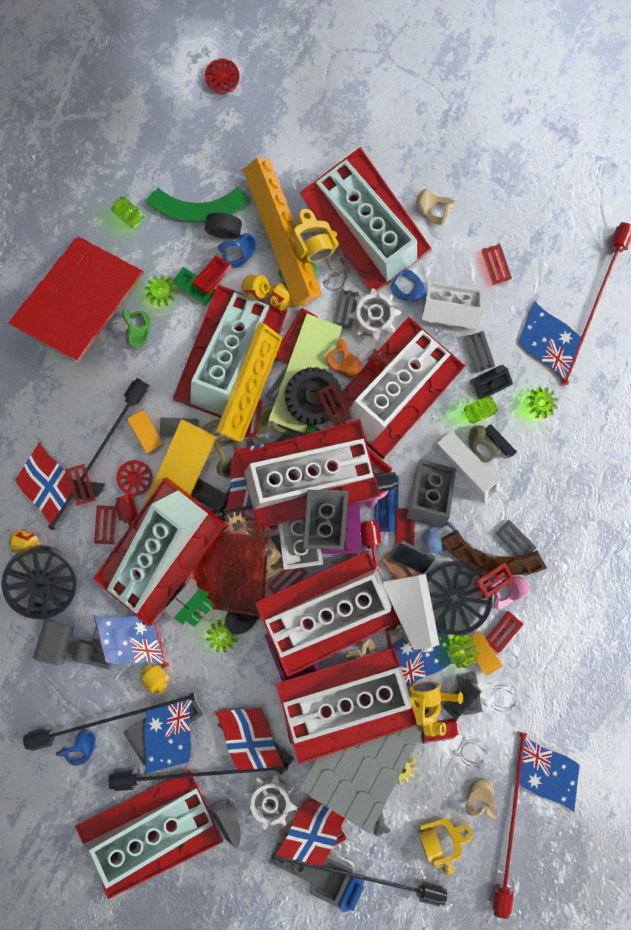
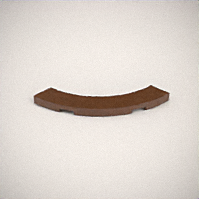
M459 530L441 538L445 547L454 557L476 567L485 574L504 562L512 576H525L547 569L538 550L520 556H497L473 546L463 537ZM504 569L500 570L499 572H497V573L494 574L493 576H497L498 574H500L501 572H503Z

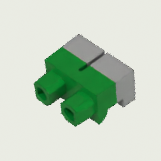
M192 578L171 600L164 611L182 625L188 622L195 627L202 619V616L196 612L197 608L207 614L214 604L207 598L209 593L196 586L197 582Z

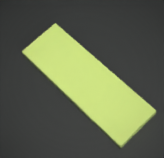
M306 314L268 421H274L277 425L305 434L307 425L297 421L287 410L285 404L286 386L292 376L307 367L328 369L326 356L331 350L335 349L342 326ZM310 392L308 397L310 400L316 401L318 394Z

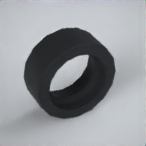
M209 213L206 216L205 232L209 235L224 239H236L240 236L242 221L238 217L226 213Z

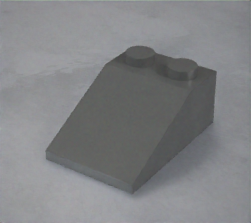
M419 459L408 501L406 519L441 528L444 527L450 518L456 468Z
M307 489L302 534L304 548L344 550L348 491Z

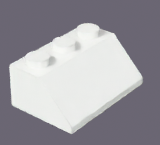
M431 281L427 282L428 290L425 294L422 320L430 323H444L448 326H461L466 329H479L484 310L483 290Z
M304 517L278 524L284 570L323 565L322 549L303 547Z

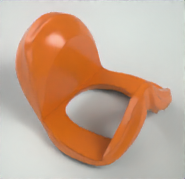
M339 338L337 342L338 348L331 350L327 354L326 362L330 368L344 376H354L361 370V361L358 357L348 352L345 341ZM343 351L342 361L338 364L335 363L332 356Z

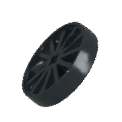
M46 545L30 546L17 552L6 564L1 581L2 593L7 604L18 614L31 619L51 618L63 612L73 601L78 588L77 569L73 561L57 548ZM38 553L49 554L43 570L40 567ZM33 555L35 570L23 559L24 556ZM53 557L63 562L52 571L47 572ZM18 562L27 574L13 570L11 568L12 565ZM65 567L71 573L70 576L53 577ZM10 575L24 582L9 584L7 583V576ZM38 579H42L43 584H40ZM73 582L72 590H68L56 585L59 583ZM27 588L15 598L9 592V590ZM52 591L67 596L68 599L61 603ZM31 593L27 608L18 604L19 601ZM38 596L43 602L36 603L33 598ZM48 598L57 608L47 610L46 603Z
M448 561L436 565L426 574L427 583L430 581L445 593V595L430 593V597L445 599L432 605L433 610L446 605L435 621L437 631L448 635L468 634L478 629L488 618L492 608L493 596H489L486 600L466 597L477 592L478 586L464 591L470 586L476 574L479 578L484 575L476 567L461 561ZM456 566V573L452 577L454 586L445 569L446 567ZM461 568H468L471 570V573L461 571ZM439 570L443 574L448 589L432 578ZM461 574L467 578V582L462 586L457 581ZM457 593L459 600L452 603L453 599L450 597ZM465 601L486 604L484 613L481 615L466 604ZM462 606L479 618L472 626H470ZM451 609L450 628L447 630L440 627L439 624ZM457 610L465 625L463 630H455Z

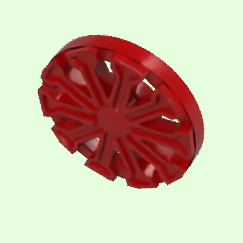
M219 58L218 60H213L207 66L205 80L207 86L213 92L227 94L238 86L240 74L235 63L226 58Z
M139 460L125 462L120 466L116 475L117 485L120 490L125 494H131V496H138L148 491L153 480L152 471L149 466ZM135 463L138 464V467H137L136 470H135V466H134ZM127 465H130L131 471L126 468ZM144 466L145 470L140 472L141 468ZM124 471L127 475H122L121 472ZM149 473V477H142L143 475ZM121 479H126L127 481L121 483L120 480H121ZM142 481H148V485H145ZM130 484L128 489L125 490L124 487ZM139 485L143 487L142 491L139 490ZM133 486L135 487V493H131Z

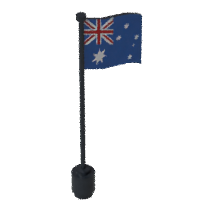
M193 692L190 693V696L56 733L50 730L49 727L29 731L23 736V745L26 750L35 751L52 746L56 736L146 712L144 730L146 764L144 774L189 762L191 757L190 713L192 701L196 700V694Z

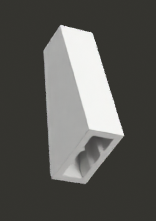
M450 431L448 434L444 433L438 439V449L484 502H487L499 491V479L453 431Z
M426 574L383 582L385 591L413 649H421V652L433 651V647L439 645Z

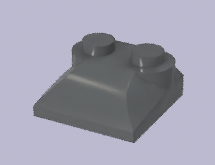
M223 799L209 806V809L226 841L234 848H237L241 840L240 825L237 818L239 812L233 803L231 804L230 801L227 802Z

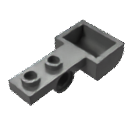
M44 619L34 651V659L59 666L64 663L66 656L73 658L74 661L79 663L92 664L108 670L112 668V664L104 660L101 645L73 637V626L51 619Z
M197 699L192 701L190 723L205 714ZM146 717L123 732L144 766L146 764L144 736Z
M277 842L272 853H277L282 844ZM332 853L328 855L322 865L346 872H353V866L349 862ZM271 857L269 859V863L312 883L309 894L337 907L349 881V876L277 859L273 861Z

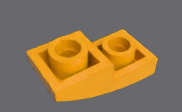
M144 409L126 418L146 453L163 445Z
M481 631L464 641L486 676L504 666Z

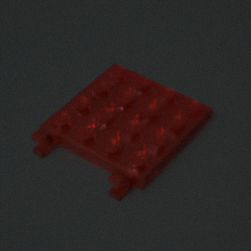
M252 522L253 535L221 531L195 569H193L192 579L197 582L196 586L209 593L207 598L214 604L211 609L261 617L255 602L265 598L268 537L263 536L266 530V522Z

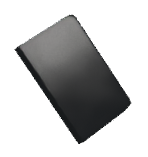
M499 365L470 380V384L479 401L513 385L509 370L504 365Z
M404 541L396 544L391 554L392 560L422 574L427 571L436 558L434 555Z

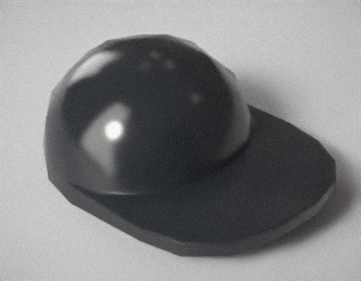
M250 596L242 597L228 611L225 617V624L232 634L240 635L248 632L260 619V613L255 604L258 601L256 598Z

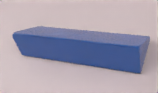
M396 475L398 487H394V490H389L387 495L379 499L375 505V520L379 524L380 532H395L399 475Z

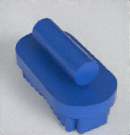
M349 878L338 903L340 910L343 912L355 910L365 888L363 886L365 880Z

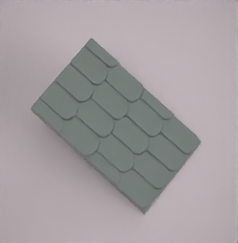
M416 725L315 759L299 790L370 834L423 732V726Z

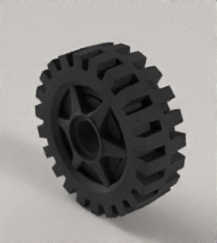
M307 367L295 373L286 386L285 404L287 410L293 418L306 425L323 424L332 419L338 412L342 403V388L338 383V379L331 372H327L324 368ZM310 392H316L318 394V400H310L308 394Z

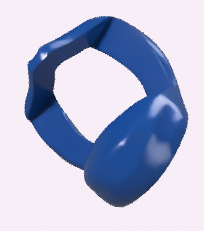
M249 233L241 234L237 241H227L218 245L219 252L223 253V259L231 264V268H237L245 264L256 249L255 238ZM232 246L239 247L242 250L243 256L238 260L228 261L225 249Z
M411 270L399 272L391 284L392 293L397 298L409 302L418 301L428 290L427 285ZM402 276H407L416 283L409 294L403 293L396 285Z
M89 729L79 731L74 746L70 748L63 747L60 751L56 752V756H64L66 761L73 766L86 763L96 745L94 733ZM79 751L84 754L81 758L72 760L69 752Z

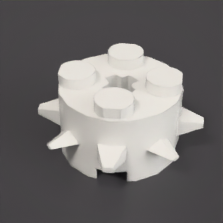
M373 288L371 293L364 298L357 296L354 298L358 304L357 311L349 314V318L356 320L359 327L358 335L364 332L378 340L380 334L387 330L391 332L396 331L392 322L394 317L401 315V311L393 308V303L391 302L392 294L386 297L383 294H377L375 288ZM371 312H373V313L377 312V313H378V317H372V316H371V315H372Z
M277 774L272 779L264 781L257 777L255 779L257 786L254 791L244 794V798L251 802V810L247 817H255L258 822H262V827L265 830L269 824L275 825L280 823L285 826V818L288 811L297 810V806L290 801V794L295 789L294 786L286 787L283 782L279 781V775ZM273 799L274 804H272L271 802L267 803V800Z

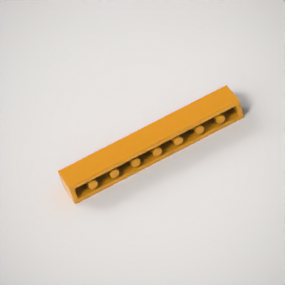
M257 157L243 169V173L294 306H307L322 296L320 285L314 275L313 267L308 262L306 256L302 259L299 257L292 235L296 226L286 198L281 190L280 182L273 169V164L270 159Z

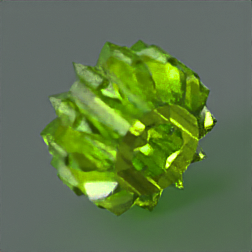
M120 196L111 207V211L131 228H136L144 218L142 211L125 197Z
M162 274L160 279H158L154 275L155 281H147L150 286L145 287V291L148 292L146 298L151 299L150 303L152 305L157 303V306L161 307L164 302L166 306H169L168 300L171 302L175 301L173 296L178 293L174 290L177 286L175 283H172L170 277L165 279V276ZM160 288H164L165 290L164 292L162 291V294L158 293V290H160Z
M539 386L536 388V391L532 389L530 391L531 396L526 397V400L530 403H527L525 407H531L528 413L532 414L535 412V418H539L541 415L543 419H546L547 414L550 416L554 414L552 409L556 410L558 408L554 404L558 401V398L552 397L555 394L554 391L548 393V387L542 390ZM543 399L545 403L540 406L539 402Z
M491 396L471 403L463 409L466 419L471 424L484 420L498 412L496 402Z
M219 619L217 621L218 626L212 623L211 627L213 630L208 629L206 633L212 635L207 637L206 641H213L209 645L210 648L217 645L216 652H219L222 647L223 652L226 653L228 651L227 646L233 649L235 646L232 642L237 643L239 639L233 637L235 634H232L227 629L226 624L224 623L223 625L222 620ZM218 632H220V633L225 632V633L227 634V635L225 636V638H227V640H225V639H221V640H220V639L218 638V637L220 636V634H218Z
M467 634L455 635L447 642L448 646L445 650L449 653L447 657L451 659V664H456L457 668H468L477 661L479 652L476 650L478 645L473 644L474 638H468Z

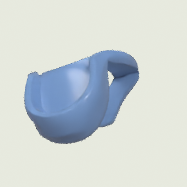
M449 521L444 525L451 528L453 532L457 530ZM431 525L428 532L423 536L427 547L434 554L447 551L448 549L445 545H441L439 539L434 534L441 527Z

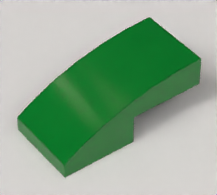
M182 267L172 282L206 306L212 298L215 288L209 295L199 290L192 283L197 275Z

